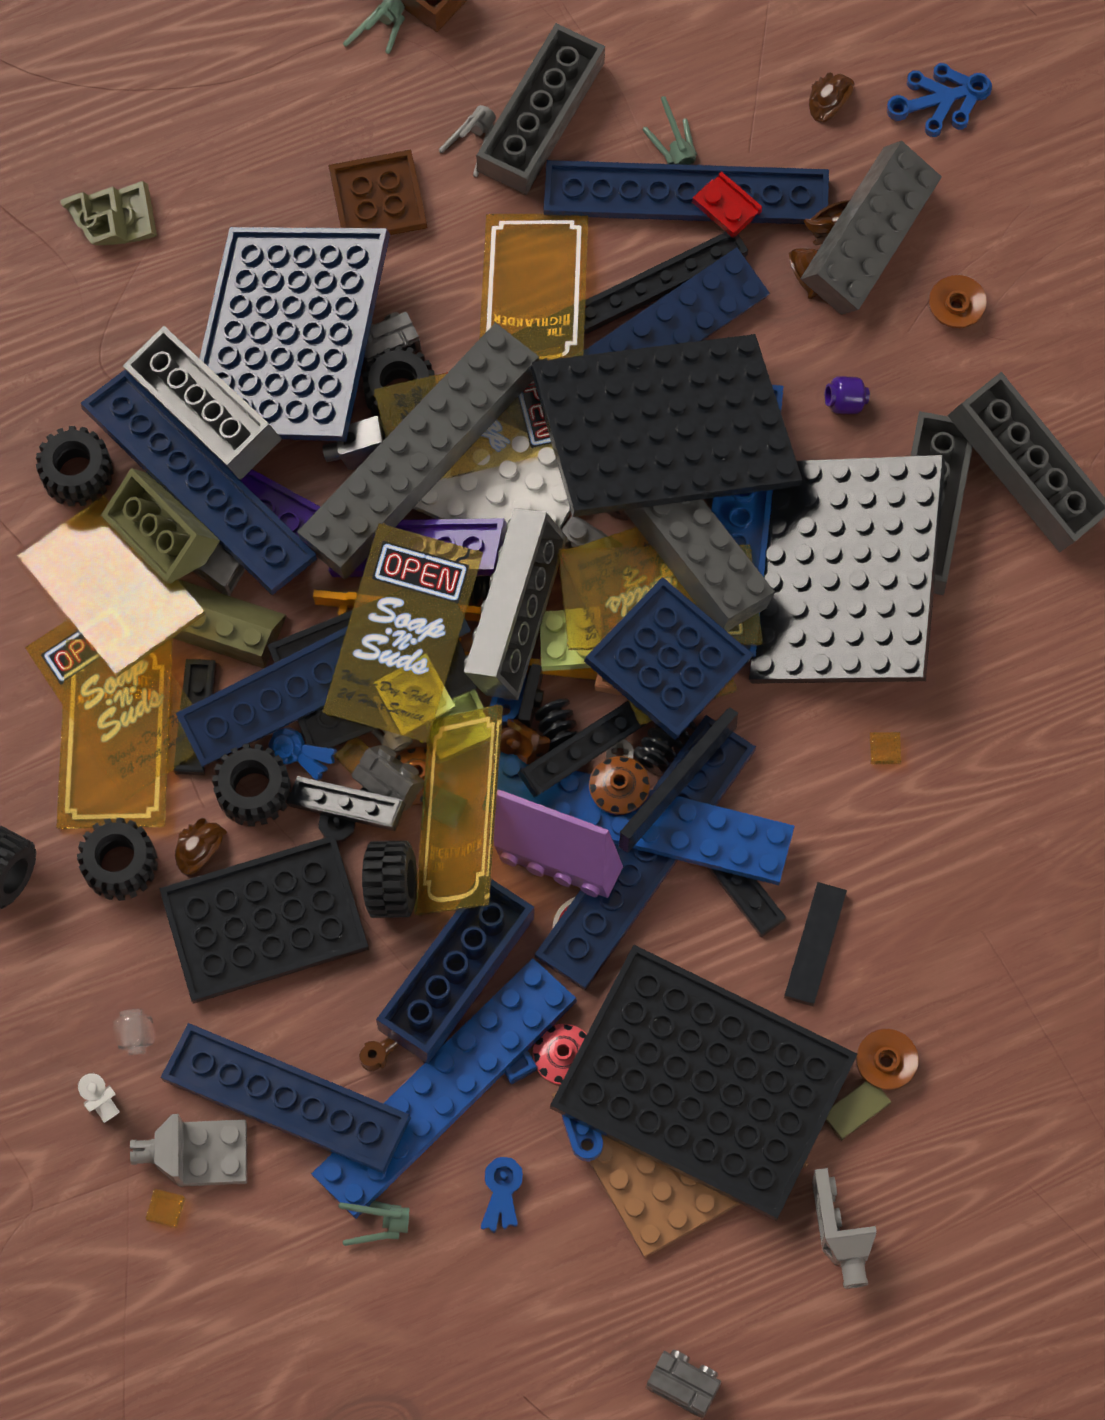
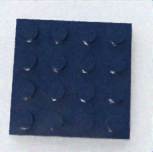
M662 577L585 657L584 662L676 740L750 661L753 654Z

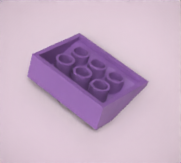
M497 790L495 794L494 847L502 862L510 866H516V864L524 866L530 873L536 876L548 875L553 877L557 883L566 887H570L571 884L580 887L584 893L592 897H597L598 895L606 898L609 897L623 868L609 830L502 790Z

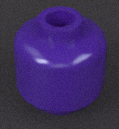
M837 376L832 379L831 383L826 385L824 394L825 404L836 414H858L862 411L864 404H868L870 392L859 377Z

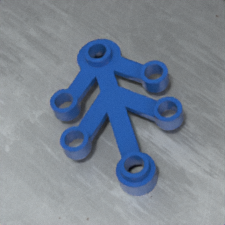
M939 63L934 67L933 78L936 81L925 77L920 71L914 70L907 76V86L912 90L922 88L934 94L908 100L901 95L893 96L888 101L887 114L892 120L901 121L911 112L939 105L932 118H929L925 124V133L930 137H937L941 134L942 122L954 101L966 97L960 110L953 113L951 124L955 129L962 130L968 125L969 114L975 103L986 99L991 94L992 83L985 74L974 73L968 77L950 69L945 63ZM942 70L945 71L947 74L940 75L937 72ZM918 78L920 81L915 83L911 79ZM949 80L959 85V87L950 88L941 83ZM978 86L982 88V90H976L973 87ZM900 109L902 110V112L898 113L894 112L893 110ZM961 117V118H963L965 121H964V122H958V121H956V118ZM936 125L938 129L932 130L929 126Z

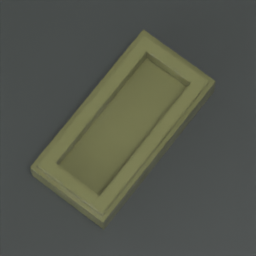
M866 1081L831 1108L826 1122L842 1141L889 1106L891 1101L882 1089L876 1088Z

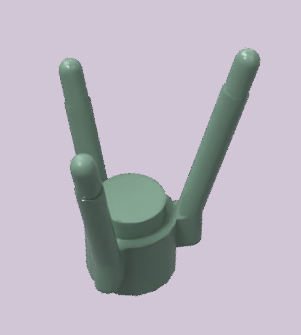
M383 0L381 5H378L376 10L343 42V45L347 47L364 30H370L380 20L386 25L394 23L385 50L387 54H390L400 25L405 20V17L401 15L405 9L402 1Z
M662 96L661 101L676 138L669 146L670 151H667L647 127H643V132L664 155L668 164L691 165L696 160L697 152L693 146L688 120L686 118L682 120L685 141L681 137L666 97Z
M378 1201L372 1202L369 1207L339 1203L340 1209L383 1216L382 1228H388L387 1232L343 1240L344 1246L383 1239H399V1233L408 1232L409 1208Z

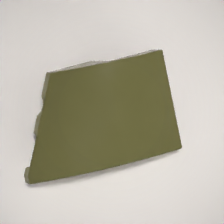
M144 181L119 190L112 186L90 195L81 192L60 200L61 205L68 210L74 218V222L84 231V235L93 245L125 244L157 236L149 186Z

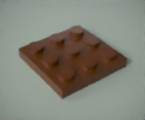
M411 149L328 165L341 228H387L390 235L427 228Z

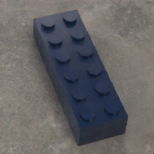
M481 877L479 890L462 902L377 1017L378 1031L429 1064L534 920V906L490 877ZM477 882L476 885L473 887V889L471 890V892L474 891V890L477 888L478 882Z

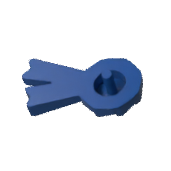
M291 727L275 731L268 744L269 748L274 750L275 756L279 755L284 765L298 761L315 780L322 779L323 772L328 771V768L319 761L328 764L335 763L333 756L337 751L336 749L307 745L304 743L301 733Z
M495 1158L485 1169V1184L493 1194L481 1223L482 1230L489 1228L495 1233L500 1212L502 1214V1227L504 1230L510 1225L518 1227L512 1194L522 1185L523 1172L520 1165L512 1158Z

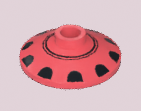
M553 1025L533 1047V1060L538 1067L537 1071L547 1081L561 1085L587 1034L574 1025ZM560 1047L569 1049V1053L566 1056H560L557 1051Z

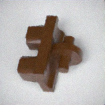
M508 719V728L501 730L496 738V746L501 752L517 755L526 764L533 763L536 756L542 757L549 752L550 739L546 736H539L536 729L525 726L517 719Z

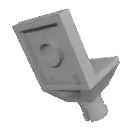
M172 1114L155 1131V1139L130 1141V1149H133V1152H130L131 1165L155 1164L159 1171L178 1186L247 1184L246 1120L183 1122L179 1114Z
M828 1168L816 1169L812 1186L822 1251L835 1265H840L845 1289L867 1286L868 1279L866 1277L865 1262L868 1260L877 1233L876 1226L840 1231V1227H842L840 1209L833 1206L835 1196H837L835 1177H829Z

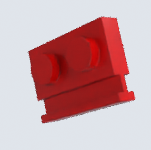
M722 171L718 174V177L714 180L712 179L692 200L694 205L732 238L753 221L757 214L762 212V206Z

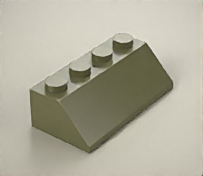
M133 468L130 469L101 515L138 555L169 584L205 565L220 542L201 521L147 472Z
M177 579L161 594L151 622L155 632L261 668H266L271 656L268 644L277 641L286 619V614Z

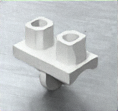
M90 1073L80 1079L78 1091L87 1100L84 1102V1105L89 1112L95 1109L104 1123L120 1112L111 1097L116 1095L110 1085L105 1088V1082L99 1075Z

